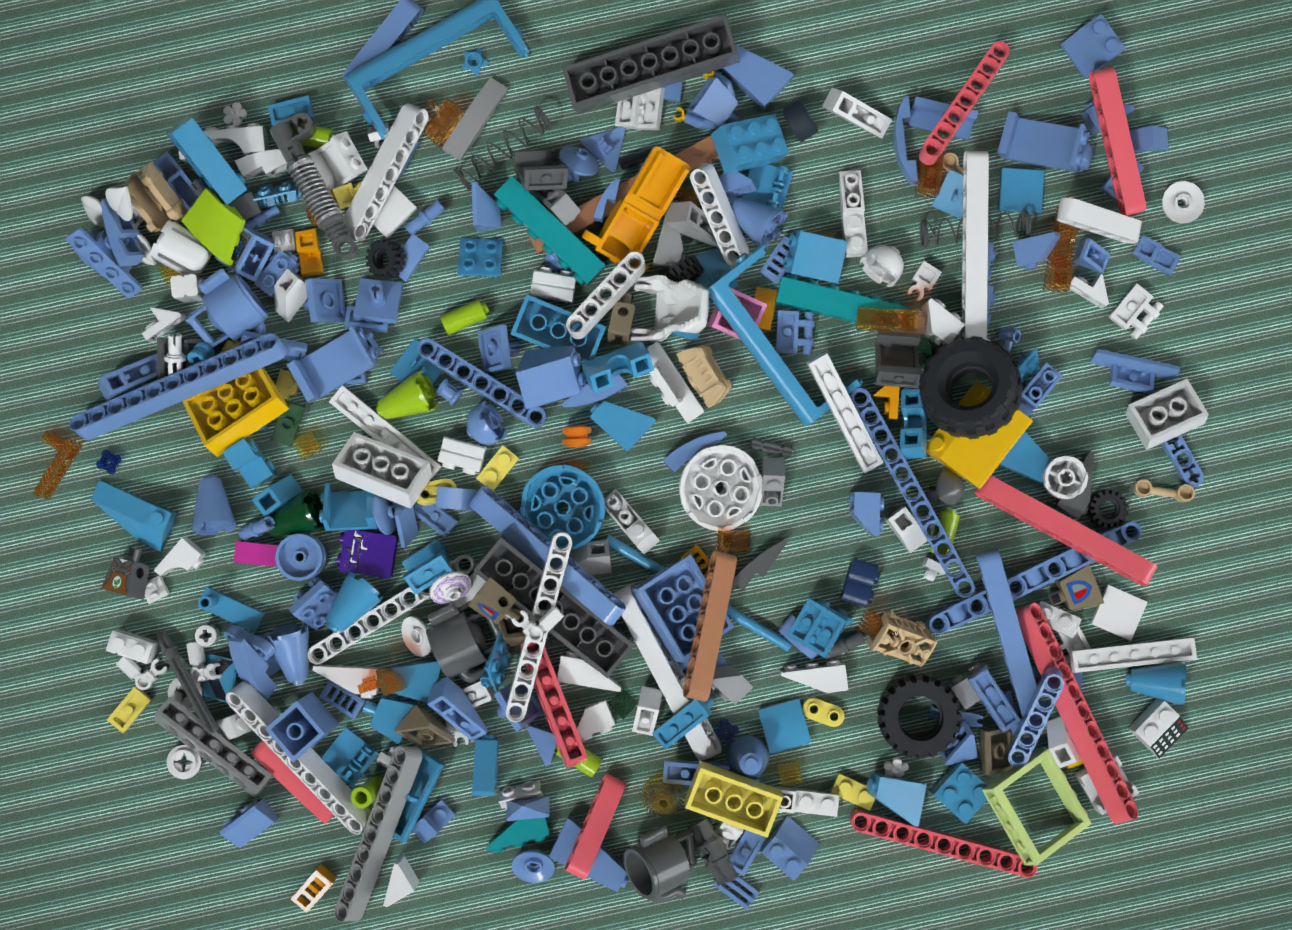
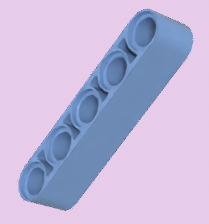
M400 0L351 61L342 77L344 78L345 74L399 45L420 19L424 9L412 0Z
M1050 667L1043 673L1008 746V760L1014 767H1022L1028 762L1064 687L1063 673L1056 667ZM1051 677H1057L1059 678V681L1056 683H1050L1048 679ZM1041 696L1050 697L1046 702L1039 700ZM1034 714L1041 716L1038 720H1032L1030 717ZM1024 733H1030L1032 735L1028 739L1021 737ZM1017 751L1023 753L1020 757H1015L1012 754Z

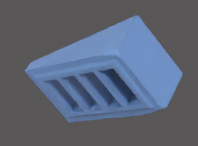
M783 236L759 272L775 284L779 282L785 273V268H780L772 261L775 259L783 265L784 259L778 256L777 253L780 252L785 256L788 255V251L782 247L784 244L790 248L788 246L789 238ZM768 266L779 272L778 276L767 269Z
M331 680L328 681L320 695V698L354 720L358 717L367 701L366 698H360L359 694H354ZM332 687H336L332 697L327 696ZM342 691L343 694L340 700L336 701L335 699L338 693ZM348 695L350 699L346 706H344L342 703ZM353 701H357L354 709H349Z

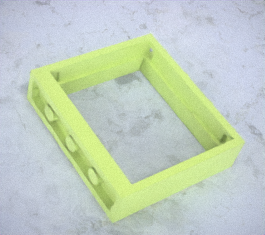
M1049 748L1036 750L1030 755L1028 762L1024 766L1012 767L982 789L1024 865H1038L1092 824L1088 818V813L1081 806L1076 792L1069 785L1065 773L1057 766ZM1041 763L1074 823L1037 850L1003 789Z

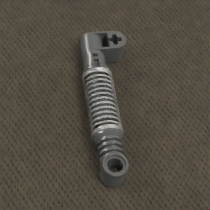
M297 113L270 129V133L287 163L286 168L289 174H292L293 182H296L298 190L301 191L300 194L303 195V199H306L305 203H308L309 211L312 212V216H315L314 220H317V226L326 232V236L329 237L328 239L335 253L341 259L352 260L358 253V247L346 225L343 224V214L340 208H338V204L335 203L331 191H328V187L324 179L321 178L322 175L319 174L315 162L310 155L306 154L301 145L302 142L314 136L316 132L315 123L308 114ZM302 123H305V129H302ZM295 125L300 134L295 135L291 127ZM349 243L351 245L348 252H341L343 244Z

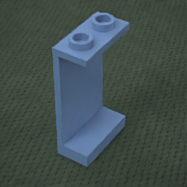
M1008 111L997 153L1002 159L1076 172L1077 166H1081L1084 154L1081 151L1083 145H1087L1089 132H1087L1085 124H1080L1079 128L1019 118L1016 112Z
M352 326L349 328V332L301 360H293L287 364L307 402L318 400L379 364L376 360L378 358L377 353L367 344L366 340L368 338L362 328L359 329V327Z

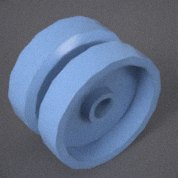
M298 533L286 537L280 542L275 555L276 565L281 574L290 580L296 581L311 579L319 575L327 565L328 559L327 549L322 540L313 534ZM299 553H302L304 555V559L302 561H300L301 558L299 557Z

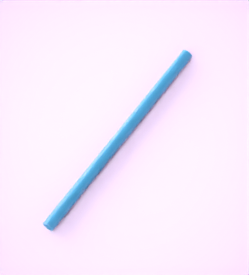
M608 535L606 540H608L610 548L655 574L665 568L618 539ZM728 605L726 614L729 618L781 649L789 651L792 646L789 640Z

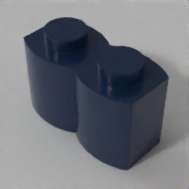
M852 558L840 599L864 607L868 603L871 604L874 597L872 586L878 582L881 573L878 570L879 566Z

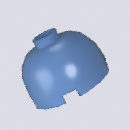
M483 401L475 406L467 415V434L478 443L492 445L507 436V429H502L500 424L504 420L491 403L486 405V401Z

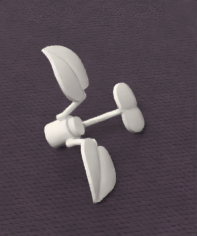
M128 186L110 187L106 190L105 195L110 207L117 211V214L125 221L137 219L135 225L138 228L144 219L131 203ZM83 196L81 201L89 219L95 225L105 227L101 202L95 197ZM138 234L136 239L145 254L141 262L148 265H156V261L149 255L151 251L149 242L141 234Z

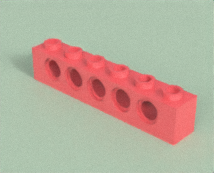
M531 642L527 645V650L530 652H536L539 648L537 643ZM544 646L534 687L565 768L568 769L586 762L588 756ZM526 663V667L528 669V672L530 673L533 670V666L529 663Z

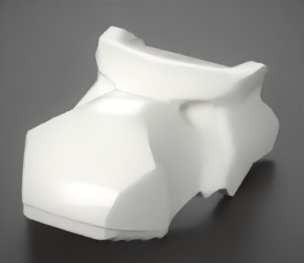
M663 275L640 277L635 282V291L657 294L655 330L631 329V341L662 342L675 331L699 333L705 328L709 311V291L701 284L687 279L673 282Z

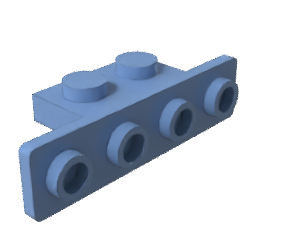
M81 227L66 237V241L128 299L142 291L143 286L128 273L132 266L119 267L111 249L107 233L104 230L97 235L95 240Z
M1097 349L1090 361L1091 364L1110 367L1109 386L1146 394H1152L1154 391L1155 378L1173 381L1180 372L1179 366H1174L1170 363H1161L1147 358L1142 359L1128 354H1119L1106 349Z

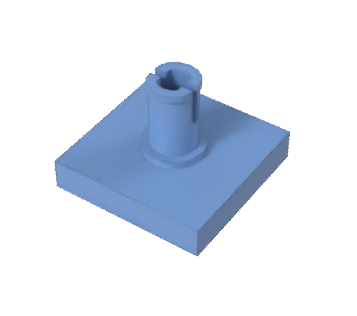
M310 278L305 280L308 299L303 303L306 311L310 312L311 323L345 322L346 308L342 279Z
M360 278L353 314L354 319L397 324L403 283Z
M497 325L478 331L482 371L484 373H493L511 368L510 355H518L520 348L511 349L518 347L519 343L517 341L508 342L507 326Z
M512 682L494 694L500 704L497 713L502 719L507 717L506 704ZM520 684L515 688V691L518 694H524L528 688ZM533 691L531 692L525 717L519 722L510 721L516 732L544 713ZM512 706L509 711L513 715H518L522 709L519 706Z

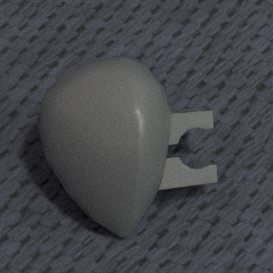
M941 469L936 485L930 486V491L925 492L928 500L939 499L950 506L956 505L963 496L964 482L953 471Z

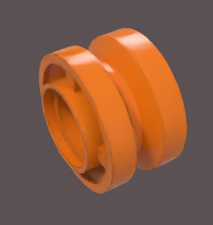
M570 425L567 428H562V434L566 435V438L562 440V445L568 447H587V445H591L592 439L587 436L592 433L591 427H586V425Z

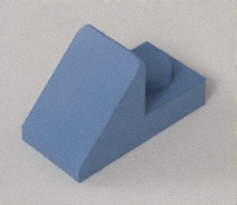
M441 799L416 822L412 831L425 844L454 818L456 813Z

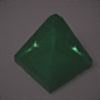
M928 337L917 346L927 360L937 352Z
M622 688L608 704L624 720L638 702Z

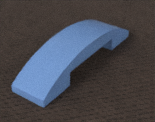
M905 96L895 115L893 146L902 174L910 185H915L918 181L916 160H907L903 122L909 121L911 113L909 96Z

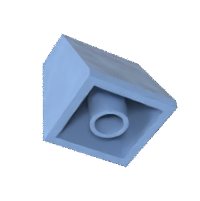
M575 345L525 351L516 370V376L526 409L580 394L583 385L586 384L584 372L581 371V357L576 352Z
M311 692L292 704L265 730L294 762L323 740L340 724L314 693Z

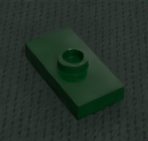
M285 399L289 410L278 417L271 440L291 447L306 406Z

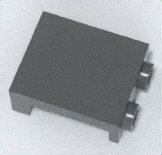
M555 149L516 150L514 152V172L524 190L567 189L568 168L566 165L557 164V151Z
M878 332L875 342V385L919 388L920 374H922V368H919L920 335Z

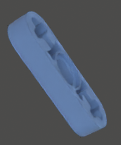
M1182 435L1175 437L1176 440H1174L1175 446H1181L1182 449L1176 450L1173 453L1172 450H1175L1173 444H1168L1167 441L1161 443L1182 482L1192 487L1201 485L1204 480L1203 472ZM1179 453H1184L1187 456V462L1184 465H1180L1177 462ZM1189 471L1197 475L1195 477L1196 482L1188 480L1191 476Z
M231 625L224 632V637L227 641L230 638L245 639L263 660H268L276 652L273 645L267 640L235 625Z

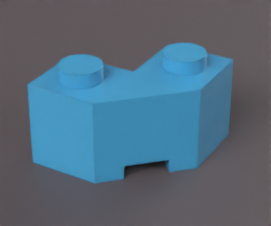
M243 438L222 453L233 470L240 471L250 488L256 489L277 475L274 471L276 466L270 458L266 459L259 451L260 449L254 440L250 441L248 438Z

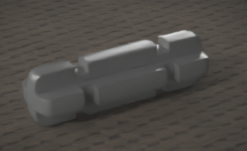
M753 438L750 445L751 449H761L763 452L776 455L781 454V456L790 457L792 453V446H782L780 443L767 440L761 441L758 438Z

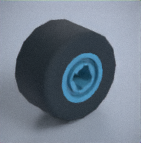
M801 100L795 101L782 110L788 125L800 142L818 133L815 122Z

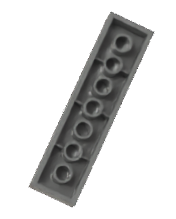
M724 14L563 67L562 70L572 106L579 115L739 63L740 58L727 15Z
M500 534L473 566V571L485 581L491 577L516 599L514 604L517 607L526 611L531 616L543 569ZM551 578L547 579L544 582L545 588L553 589L556 586V581ZM563 586L560 587L555 606L564 614V617L549 632L608 678L635 646L633 640L615 625L611 626L603 622ZM541 600L538 607L541 610H547L550 608L551 603L548 600Z

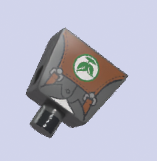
M129 547L126 559L113 558L101 589L144 600L149 565L139 563L142 550Z

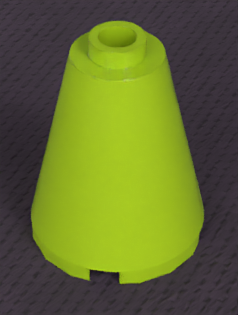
M421 370L417 371L379 399L376 409L380 417L393 419L432 412L438 409V402H434V398L437 397L436 391L428 376H422L421 373L423 371Z

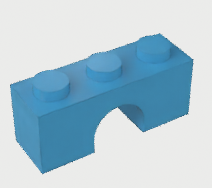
M641 341L582 363L586 382L594 394L613 387V377L619 373L627 372L636 378L654 371L650 352Z
M920 388L901 390V410L904 417V429H900V450L905 459L927 458V413L921 402Z

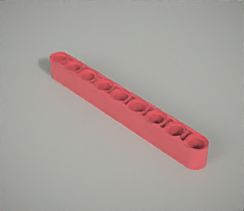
M993 476L988 478L981 489L976 488L974 492L976 496L1141 586H1148L1157 569V566L1149 560Z
M862 809L853 810L849 816L852 827L861 833L1026 878L1033 877L1037 872V865H1030L1027 870H1021L1023 861L1016 851L921 825L916 827L906 821ZM858 816L865 817V822L862 825L855 824V819ZM884 821L886 823L885 828L877 831L875 829L876 824ZM900 827L906 828V833L903 836L896 835V831ZM920 833L927 834V838L923 842L917 841ZM943 838L947 839V845L943 848H939V840ZM967 844L968 850L965 853H959V847ZM988 850V856L985 859H980L981 851ZM1003 856H1009L1008 863L1001 865V858Z

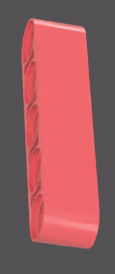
M263 740L251 751L252 756L320 821L327 824L333 818L332 812Z
M608 773L604 775L567 860L565 871L583 880L587 878L621 799L626 782Z

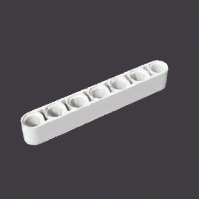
M409 103L401 108L343 217V224L346 225L353 239L362 241L368 235L427 124L428 112Z

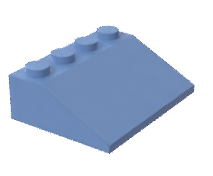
M691 554L648 577L631 589L674 662L682 663L690 658L706 581ZM727 614L722 635L734 628Z

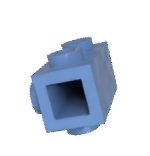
M281 250L278 253L275 252L268 261L270 264L265 270L262 269L254 284L275 299L274 285L286 269L299 275L300 264L296 262L299 258L290 251L287 253Z

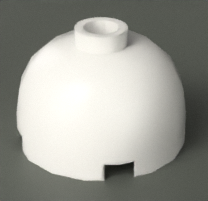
M876 245L871 247L860 260V264L864 263L862 268L864 272L879 284L882 281L888 283L887 287L894 286L903 273V259L899 250L893 246Z
M1062 456L1053 459L1047 464L1043 470L1042 480L1044 487L1051 495L1060 499H1071L1084 491L1088 482V474L1081 461L1075 457Z

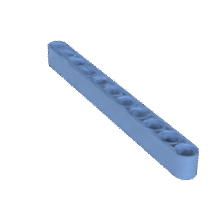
M274 333L265 334L76 414L70 420V429L84 440H91L277 362L286 356L288 348Z
M863 388L855 389L851 394V401L955 592L961 597L971 596L975 590L974 583L867 390ZM860 393L867 396L866 402L863 404L856 403V395ZM868 412L877 414L875 422L869 423L865 420ZM880 430L887 433V439L882 442L877 441L875 438L876 433ZM889 449H894L898 452L895 460H888L885 455ZM899 468L907 469L908 476L905 479L896 477V471ZM913 486L918 489L919 493L916 498H909L906 495V490L909 487ZM925 505L928 507L929 514L926 517H919L916 510L919 506ZM935 524L939 527L940 531L937 536L928 535L927 527L929 525ZM941 543L948 544L950 547L949 554L945 556L940 555L937 551L938 545ZM952 562L960 565V572L956 575L948 572V565ZM963 581H967L971 585V590L967 594L960 593L958 589L959 584Z

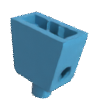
M383 696L379 704L367 700L362 712L373 716L370 723L373 729L400 744L404 737L395 732V727L418 703Z

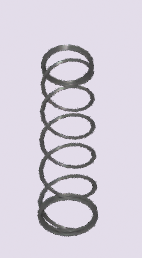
M536 105V107H534V111L542 132L526 119L519 118V126L523 134V137L526 141V144L510 131L503 130V138L511 157L495 144L487 142V149L495 169L477 155H471V161L477 173L479 181L460 167H456L455 169H453L456 176L459 178V180L462 182V184L466 187L468 191L472 190V188L458 169L463 171L477 183H481V178L475 166L473 156L481 160L492 170L497 171V166L490 152L489 144L496 147L508 158H513L512 152L505 137V132L509 133L524 146L528 147L529 144L522 129L520 120H524L541 134H544V129L541 125L539 117L549 129L553 128L552 123L539 106Z
M1022 210L1019 214L1016 228L1011 216L1007 212H1003L1000 215L996 230L991 218L988 216L996 240L998 239V228L1003 214H1007L1010 218L1016 238L1018 236L1020 216L1021 230L1024 237H1029L1031 233V219L1028 210ZM1025 216H1026V222H1027V231H1026V228H1025ZM963 217L958 224L957 236L951 222L947 218H943L938 227L937 240L931 224L927 220H921L920 240L922 246L927 247L929 243L927 223L932 231L935 245L938 246L939 232L943 220L948 221L957 244Z

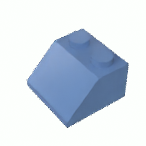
M1102 14L1084 25L1061 44V47L1084 79L1089 77L1091 71L1099 70L1126 49Z
M787 815L764 841L760 851L794 881L809 864L820 843Z

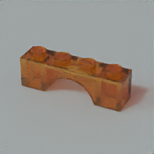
M1058 205L1052 232H1059L1061 237L1048 256L1042 290L1065 293L1070 290L1073 273L1071 265L1072 251L1080 228L1057 221Z

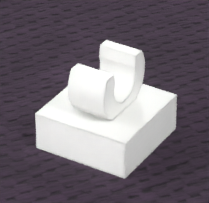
M386 122L383 124L385 125V130L388 134V132L390 131V126L388 122ZM374 126L369 127L370 142L374 141L375 147L380 149L379 140H381V137Z
M294 229L272 232V238L275 243L274 253H278L280 250L284 253L297 251Z
M924 558L921 565L928 569L923 578L934 581L937 573L945 574L940 563L930 558Z
M157 576L147 581L145 597L148 604H152L170 595L162 576Z
M392 746L387 755L381 752L377 758V763L388 768L395 747Z

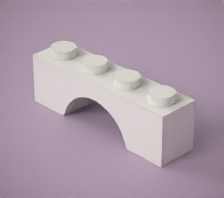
M259 123L247 124V127L239 128L237 125L226 126V129L218 130L216 127H209L203 131L215 146L221 143H234L240 146L246 156L269 150L267 130L260 126ZM179 151V159L184 163H188Z

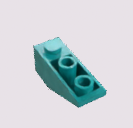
M548 818L515 820L511 822L487 844V852L493 850V853H498L506 850L505 847L514 845L516 848L526 845V841L534 839L535 842L547 839L551 832Z

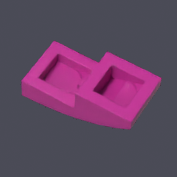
M236 541L234 562L277 567L275 555L279 545Z

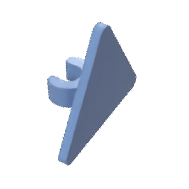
M619 127L581 139L580 142L606 168L614 173L619 160L625 128Z

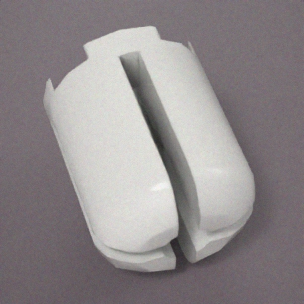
M168 220L162 228V233L157 242L153 244L149 255L156 261L182 275H201L213 253L189 229L175 221Z

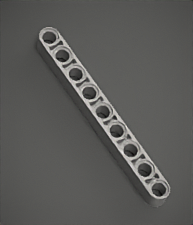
M398 746L392 754L335 906L334 915L338 922L359 921L364 914L407 799L405 797L411 790L422 760V752L419 747Z

